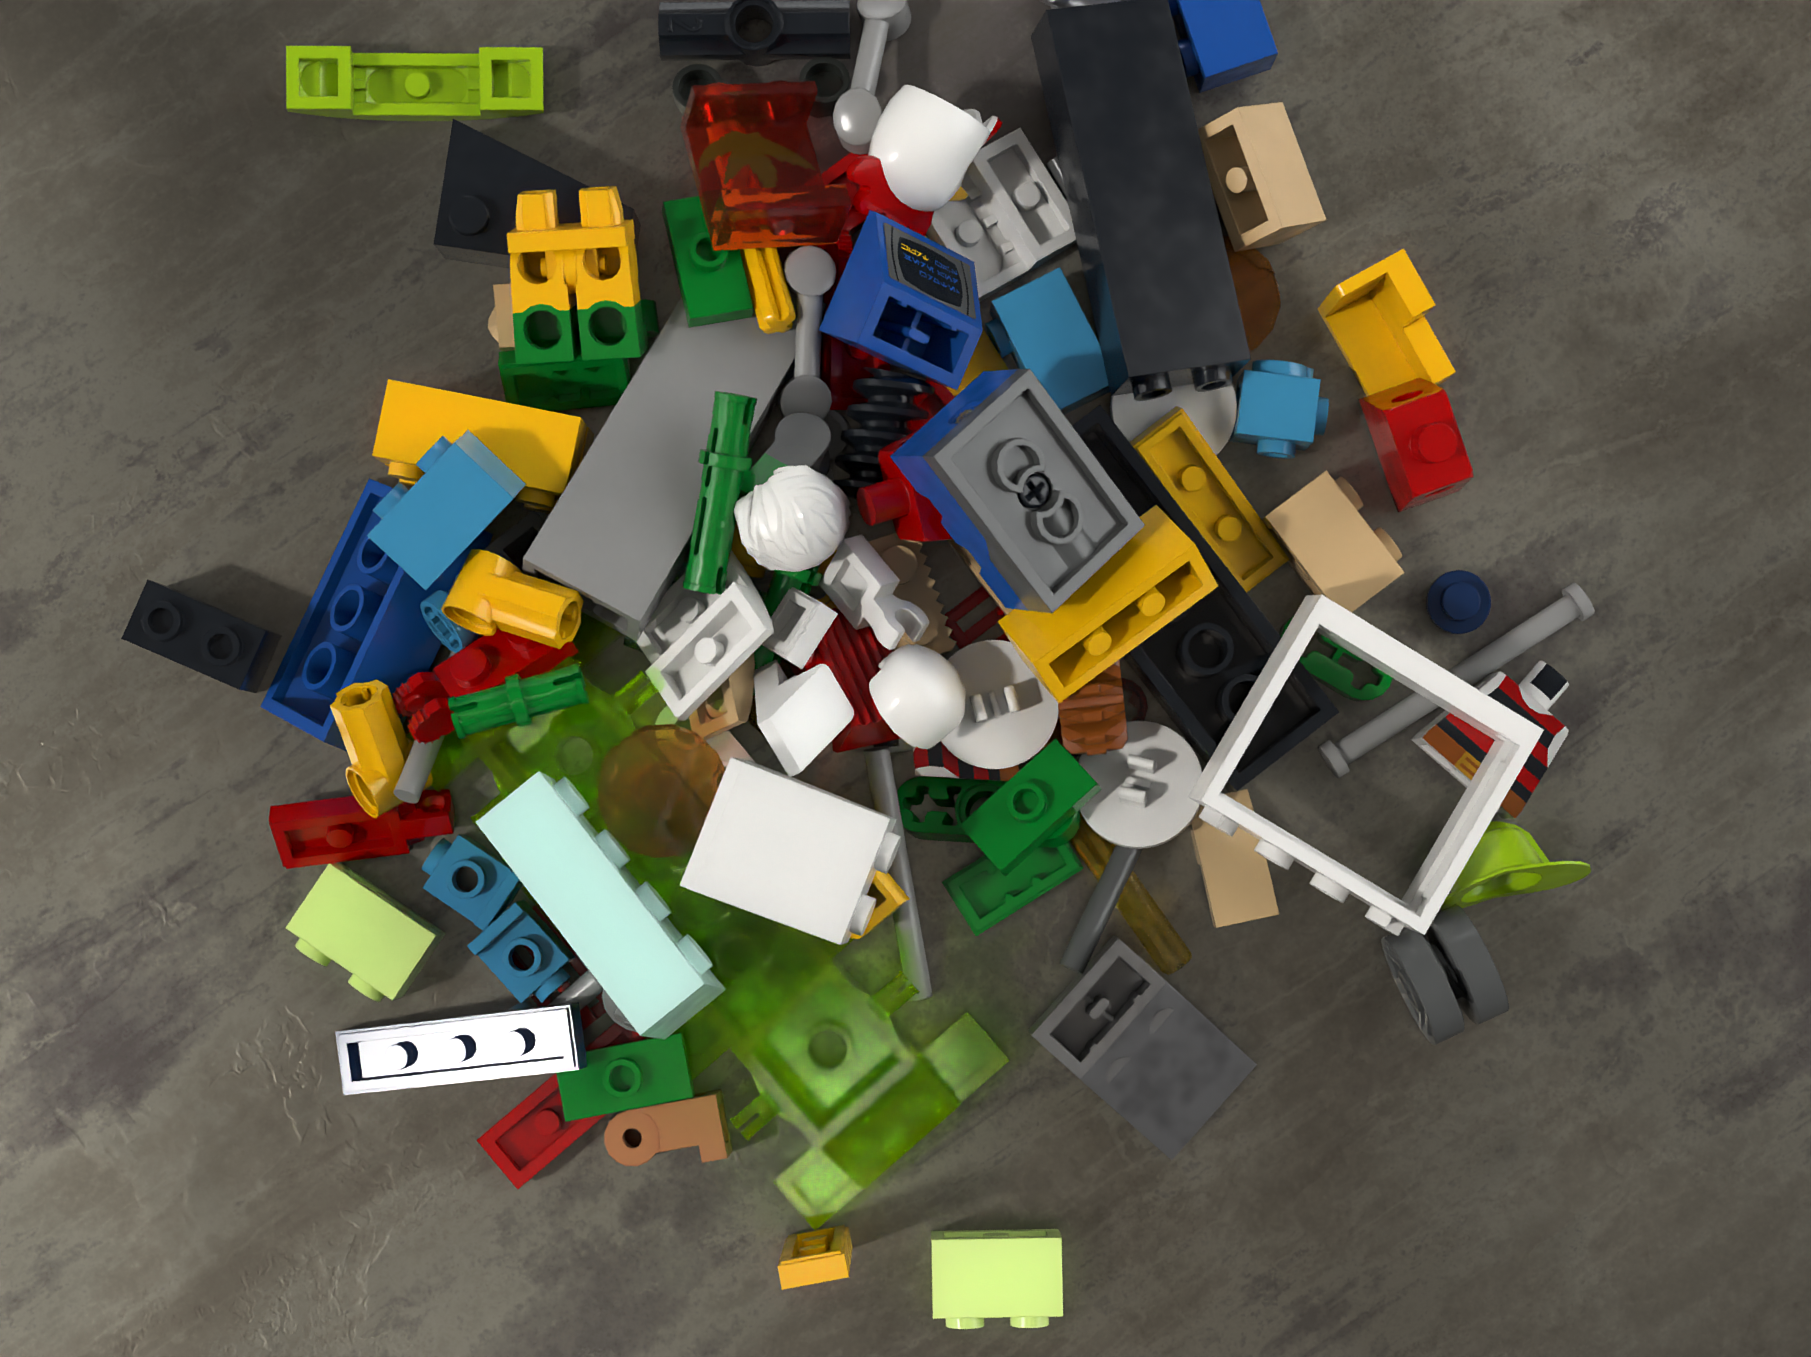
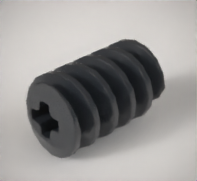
M862 367L871 373L873 377L854 380L852 390L868 401L867 403L848 405L846 411L847 416L861 424L862 427L843 430L840 436L841 440L855 449L856 452L838 455L835 458V465L848 473L850 478L832 480L834 484L842 489L847 497L857 499L859 488L884 481L878 459L879 451L883 447L913 433L914 431L907 427L909 421L928 419L929 412L915 404L913 400L914 396L934 394L935 387L921 379L905 374Z

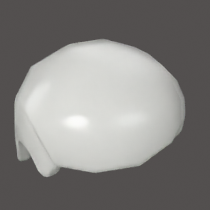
M908 644L891 652L879 663L878 667L881 670L869 682L870 694L878 712L892 731L910 746L922 749L932 748L952 732L964 717L965 688L956 668L939 653L924 646Z

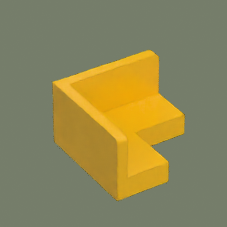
M1404 248L1336 285L1317 308L1366 396L1416 378H1422L1438 386L1456 373L1425 318V315L1436 304Z

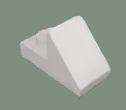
M777 660L755 670L753 677L757 725L790 778L802 772L846 727L854 716V709L831 669L826 664H819L787 679Z

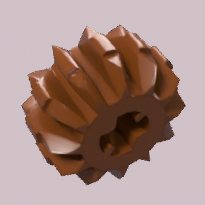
M1119 660L1061 703H1058L1063 746L1070 754L1103 755L1107 754V751L1123 749L1128 740Z

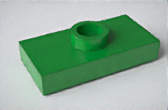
M726 192L663 201L662 215L688 327L751 318L754 308L740 249L713 250L712 241L721 238L725 233L734 229Z
M515 350L499 352L498 366L507 403L547 411L611 406L618 403L632 380L629 358L582 360V354H580L574 361L516 364Z
M1055 738L959 826L1004 876H1007L1102 789Z
M1067 842L1062 846L1054 848H1036L1007 876H1004L990 859L983 855L942 881V884L975 936H978L1081 871L1084 867Z
M683 1032L673 1033L665 1040L647 1038L586 1050L588 1067L580 1070L556 1072L565 1122L695 1096Z

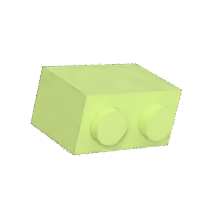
M343 863L328 864L286 926L287 930L299 937L295 947L300 952L323 966H328L331 960L335 961L352 973L348 980L351 986L377 1002H381L384 996L391 1000L404 997L446 934Z
M1059 1229L931 1231L933 1319L945 1318L947 1328L975 1329L984 1327V1318L1010 1317V1326L1039 1328L1049 1325V1317H1063L1062 1237Z

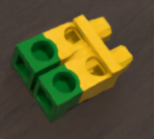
M617 186L588 187L578 190L581 213L580 223L559 224L556 190H531L518 194L516 228L507 233L508 253H510L516 364L574 361L580 354H582V360L641 357L649 348L646 322H643L638 283L633 219L624 220Z

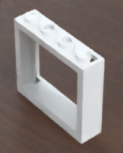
M1306 595L1188 797L1204 806L1199 818L1231 837L1239 827L1259 839L1254 851L1271 862L1289 870L1293 861L1314 872L1315 874L1309 884L1326 895L1344 903L1348 895L1351 894L1369 905L1370 908L1364 917L1383 929L1399 936L1403 927L1425 935L1544 730L1324 595ZM1315 631L1495 740L1402 900L1221 792Z

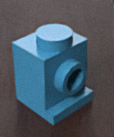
M458 834L453 843L442 838L422 866V870L430 875L422 888L472 921L475 926L483 931L507 910L523 886V883L505 860L466 834ZM466 866L474 869L478 876L476 887L469 892L460 889L456 882L458 871Z
M525 900L513 903L467 945L472 953L480 957L520 1003L529 1000L533 995L543 1003L571 977L563 968L575 958V955ZM518 945H526L534 953V963L529 969L518 968L512 960L513 951Z

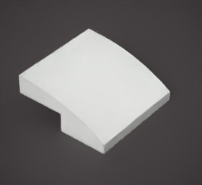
M1021 128L990 143L977 152L961 182V187L968 194L967 198L961 201H948L939 210L934 211L931 225L926 233L930 240L974 261L979 302L1012 284L1077 242L1069 205Z
M732 550L727 568L726 590L721 595L683 588L684 573L665 593L638 641H636L652 664L645 673L675 717L682 721H685L774 632L772 621L760 594Z

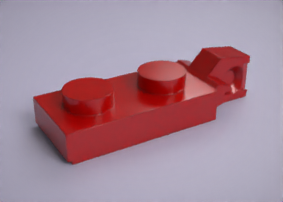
M450 789L423 790L417 803L403 802L377 818L368 815L354 796L270 806L269 825L283 867H286V869L409 854L410 845L424 841L425 837L453 834L455 808Z

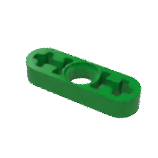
M925 776L911 778L904 782L897 790L903 828L910 835L921 840L974 843L959 825L970 816L971 807L978 799L984 796H992L1008 781ZM929 794V797L936 805L955 808L957 825L952 826L953 818L947 812L942 811L927 812L925 822H920V819L910 811L911 806L922 804L924 795ZM959 794L956 802H954L953 796ZM1077 811L1039 847L1054 848L1069 842L1079 829L1080 811Z

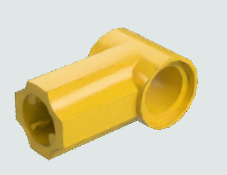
M472 549L453 583L441 610L448 619L477 634L493 636L497 629L561 649L565 643L573 641L580 627L581 609L584 600L577 590L523 574L517 566L497 554L481 549Z
M376 679L366 683H353L336 693L337 697L330 705L352 763L346 769L348 785L359 805L373 818H377L405 802L394 795V790L413 746V742L406 737L388 685ZM431 772L423 790L429 788L433 783Z

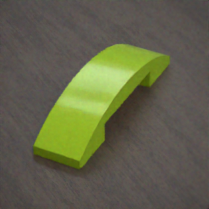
M286 46V109L288 112L307 115L382 121H453V119L467 121L544 113L543 47H479V54L353 53L351 46Z

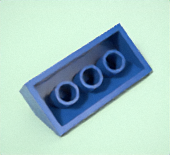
M370 478L260 706L315 738L344 751L347 750L330 705L337 697L336 693L353 683H366L377 679L388 685L393 698L392 693H395L396 688H399L401 683H406L408 678L418 672H430V667L442 642L427 625L420 609L421 602L435 591L449 590L455 582V577L459 574L469 552L472 549L484 550L489 545L493 534L483 530L430 587L425 590L367 536L382 520L372 510L393 489ZM400 713L398 715L403 726L407 716L402 717Z

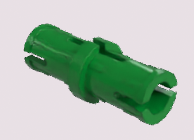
M575 662L571 666L521 679L519 673L506 676L505 684L459 697H449L448 705L449 709L454 711L451 714L457 736L459 739H464L468 735L515 722L519 728L533 725V717L580 704H589V696L584 689L586 684L578 662Z

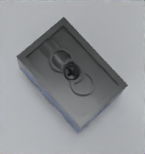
M1031 369L983 371L890 456L919 494L928 498L942 515L941 524L953 540L971 553L981 567L979 574L1005 608L1053 613L1145 526Z

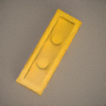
M1174 407L1130 441V444L1246 593L1289 560L1183 408Z
M844 1224L788 1235L777 1266L781 1289L784 1290L849 1277L853 1249L849 1227H845Z

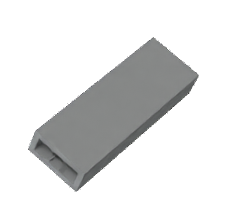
M789 290L794 310L796 313L797 295L793 294ZM681 297L523 557V574L577 590L584 600L581 609L583 613L638 641L690 552L704 465L698 463L700 449H706L713 415L715 391L757 398L749 436V452L776 406L782 386L794 375L796 317L792 322V328L785 333H764L759 328L754 309L751 318L689 328ZM824 302L822 306V320L826 308V304Z

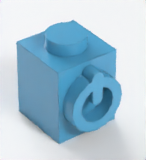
M1281 360L1253 361L1252 370H1244L1237 379L1235 393L1237 415L1230 441L1258 445V455L1291 459L1295 458L1296 450L1305 451L1313 443L1314 435L1323 436L1327 424L1329 399L1319 397L1321 379L1313 378L1314 369L1302 364Z

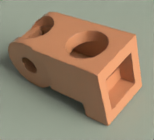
M717 1089L695 1093V1096L692 1098L621 1111L609 1121L605 1130L604 1144L608 1154L622 1165L639 1166L647 1163L658 1152L699 1145L702 1163L728 1158L733 1150L722 1090Z

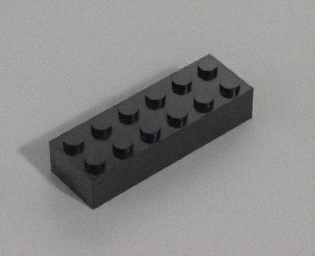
M1098 405L1072 425V427L1136 514L1140 517L1157 505L1195 543L1218 584L1217 588L1123 656L1207 764L1279 643L1281 636L1101 405ZM1299 660L1225 784L1224 788L1228 793L1237 792L1339 713Z

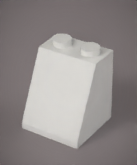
M730 757L680 886L842 945L848 943L852 933L862 936L867 928L877 900L868 896L867 893L876 871L878 870L885 874L889 871L901 841V836L892 833L897 819L793 777L789 778L788 775L753 761Z

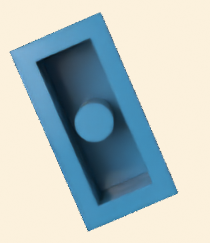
M1060 267L991 301L989 313L993 320L985 323V327L1001 358L1011 354L1018 369H1031L1064 415L1110 392L1100 344Z
M469 430L453 444L446 437L442 436L416 463L425 474L415 485L408 490L399 482L372 510L382 520L367 536L425 590L430 587L526 485Z

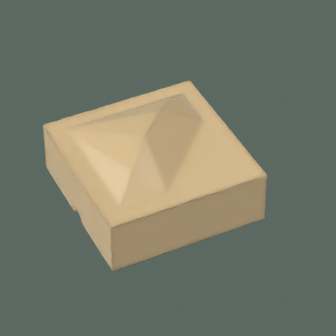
M511 283L493 285L495 307L488 319V329L492 337L499 343L501 351L515 350Z

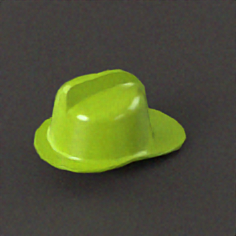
M1493 821L1488 825L1453 885L1452 893L1446 897L1440 909H1446L1454 904L1465 908L1492 898L1534 893L1568 885L1590 874V864L1582 861L1550 862L1529 832L1515 824Z

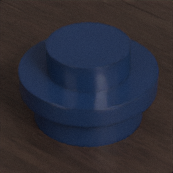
M1463 570L1450 571L1438 577L1431 584L1426 596V609L1430 619L1439 629L1451 634H1465L1477 629L1485 622L1491 608V596L1486 584L1475 574Z

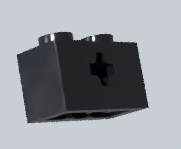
M147 580L121 639L239 690L257 693L282 635L169 586Z

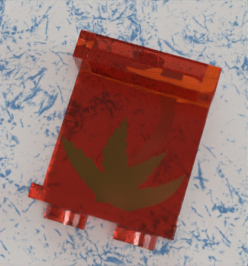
M777 80L769 83H712L692 86L680 128L714 251L837 243L852 204L846 184L824 185L807 127V121L818 92L815 81L787 82Z

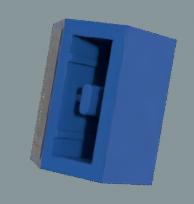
M869 210L819 331L916 377L958 390L983 331L974 261L875 211Z

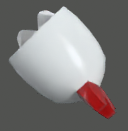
M908 84L904 85L890 99L881 114L872 135L868 156L858 157L847 168V179L860 185L853 199L855 210L866 216L869 210L875 211L925 237L931 225L934 211L939 210L948 201H961L967 198L968 194L961 187L965 172L981 147L1000 129L1002 121L996 116H991L982 123L980 112L976 109L961 110L923 89Z

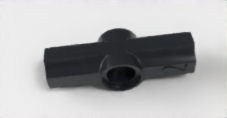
M850 0L659 2L658 36L661 61L740 60L746 65L755 67L768 65L774 60H806L818 57L851 59ZM760 19L771 25L772 31L763 41L747 42L739 36V30L749 20Z

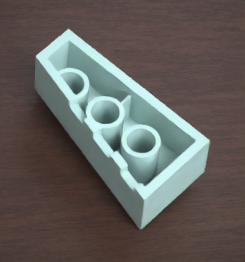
M538 771L477 820L476 824L640 1036L665 1040L726 989L711 972L710 968L713 964L701 947L689 934L683 937L667 918L672 912L658 892L647 881L640 885L625 867V864L630 861V857L607 829L598 834L584 817L583 813L590 807L576 787L565 776L556 782L550 776Z

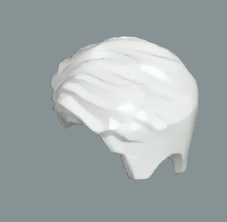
M807 465L777 468L773 471L774 475L767 482L756 485L753 491L743 496L735 504L734 515L741 543L745 546L747 553L754 557L757 564L769 570L803 571L820 565L834 554L843 539H845L844 536L850 525L848 519L851 515V511L848 508L850 502L842 489L825 475L811 469Z

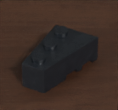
M453 119L434 246L448 260L510 268L507 233L516 228L518 194L531 190H556L559 224L580 223L581 213L578 190L588 188L589 186ZM621 203L624 220L633 219L634 244L637 252L641 224L635 210Z

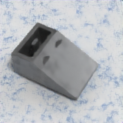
M1114 935L1091 959L1083 975L1078 974L1028 1030L1033 1038L1171 1160L1257 1065L1163 977Z

